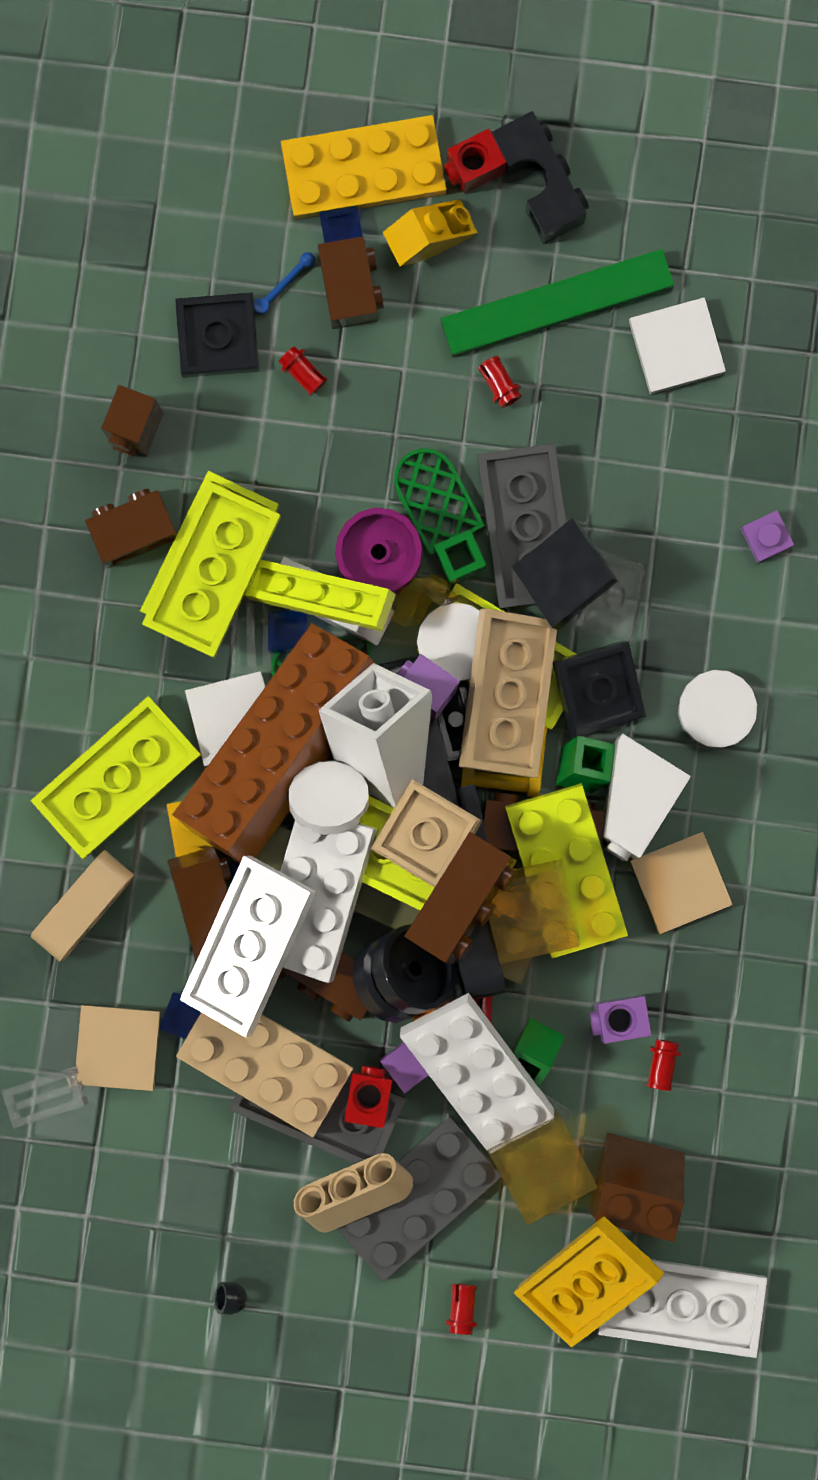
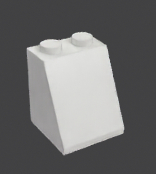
M372 663L318 710L333 759L336 762L350 765L360 772L368 785V794L394 808L412 779L423 785L432 705L431 690Z
M621 734L613 743L615 746L611 779L607 784L603 810L605 813L602 840L607 843L604 850L622 861H627L629 857L638 859L642 856L691 776L631 738Z

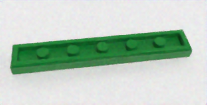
M659 249L440 318L451 356L455 357L672 289L674 282L663 249Z

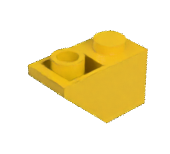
M461 199L413 208L382 233L399 266H405L426 261L475 236L478 232L471 220L469 211L464 207Z

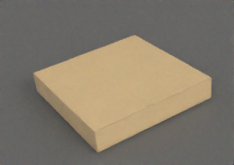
M412 779L371 849L435 888L468 833L472 832L475 834L483 821Z
M703 832L629 861L658 934L733 905Z
M81 1005L74 1084L153 1091L161 1011Z

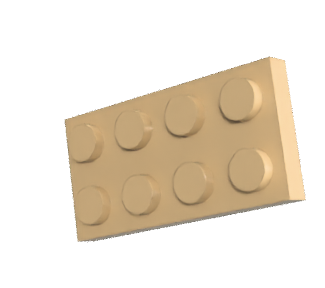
M486 608L479 610L459 767L538 778L557 630L553 629L546 619Z
M201 1012L176 1055L180 1060L312 1138L354 1068L264 1014L261 1015L253 1035L244 1037Z

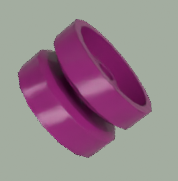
M375 507L358 512L344 524L337 536L335 556L340 575L343 579L390 589L396 594L395 597H397L413 585L420 573L422 545L418 531L407 517L392 509ZM378 547L385 548L386 556L380 560L373 558L371 555V551L377 552Z

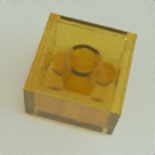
M562 859L515 869L517 873L510 886L505 891L499 889L491 902L495 905V909L489 920L500 964L579 947L580 935Z
M558 1111L554 1113L553 1119L489 1149V1154L527 1225L598 1188Z

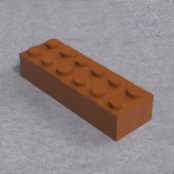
M311 623L172 815L192 833L239 864L243 856L251 855L256 858L290 811L289 787L294 777L305 767L318 762H326L332 753L318 710L372 663H375L372 658Z

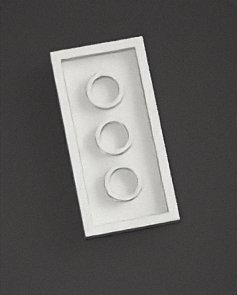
M296 821L294 822L280 872L315 890L317 893L283 968L326 983L334 981L362 885L361 881L365 874L372 851L371 847L377 834V828L358 823L354 828L342 833L322 835L313 832V828L305 825L302 827Z
M251 855L243 856L180 1000L244 1037L252 1036L317 892Z
M469 993L401 1027L400 1038L486 1151L554 1118V1107Z
M651 1259L664 1272L660 1281L597 1330L598 1335L757 1358L767 1277Z

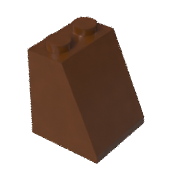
M607 1132L588 1208L594 1221L597 1222L604 1216L617 1228L675 1242L684 1205L685 1153Z

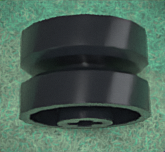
M412 924L400 926L386 935H381L369 941L359 950L353 963V983L358 998L367 1011L383 1021L398 1023L436 1009L451 997L456 985L457 967L455 961L452 965L445 963L404 937Z

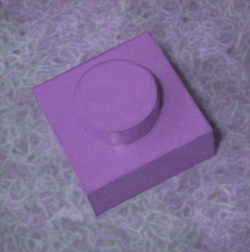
M778 510L740 528L757 563L794 546Z

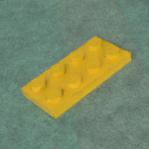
M433 115L281 141L294 220L446 194Z
M603 1216L523 1280L514 1291V1294L572 1348L655 1286L662 1278L664 1272Z

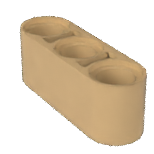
M104 850L40 922L30 937L55 959L62 962L127 888L135 875Z
M385 1153L377 1154L305 1185L297 1192L294 1198V1209L299 1216L318 1232H330L404 1200L412 1190L413 1178L392 1156Z

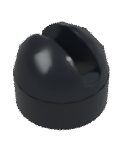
M220 1282L215 1292L217 1313L232 1315L243 1310L247 1301L245 1289L237 1283Z

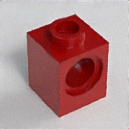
M488 128L448 148L447 163L444 164V169L452 185L454 186L459 183L465 194L505 174L507 162ZM469 156H476L482 160L483 166L477 170H470L462 162Z
M362 1066L361 1072L353 1071L344 1122L384 1128L392 1084V1077L385 1076V1069ZM365 1085L377 1087L381 1093L380 1101L374 1106L363 1105L358 1099V1091L361 1087Z

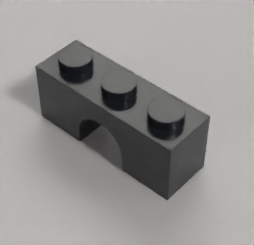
M531 111L492 131L491 133L507 162L505 172L507 177L521 170H532L540 174L545 181V189L537 196L527 200L525 210L542 243L545 244L584 224L587 215L585 210L589 209L588 202L579 187L574 189L567 176L571 175V171L566 159L561 153L556 155L549 143L553 141V137L546 122L543 119L538 121L534 112Z

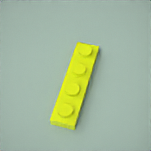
M261 560L244 596L249 600L383 632L396 594L390 589Z

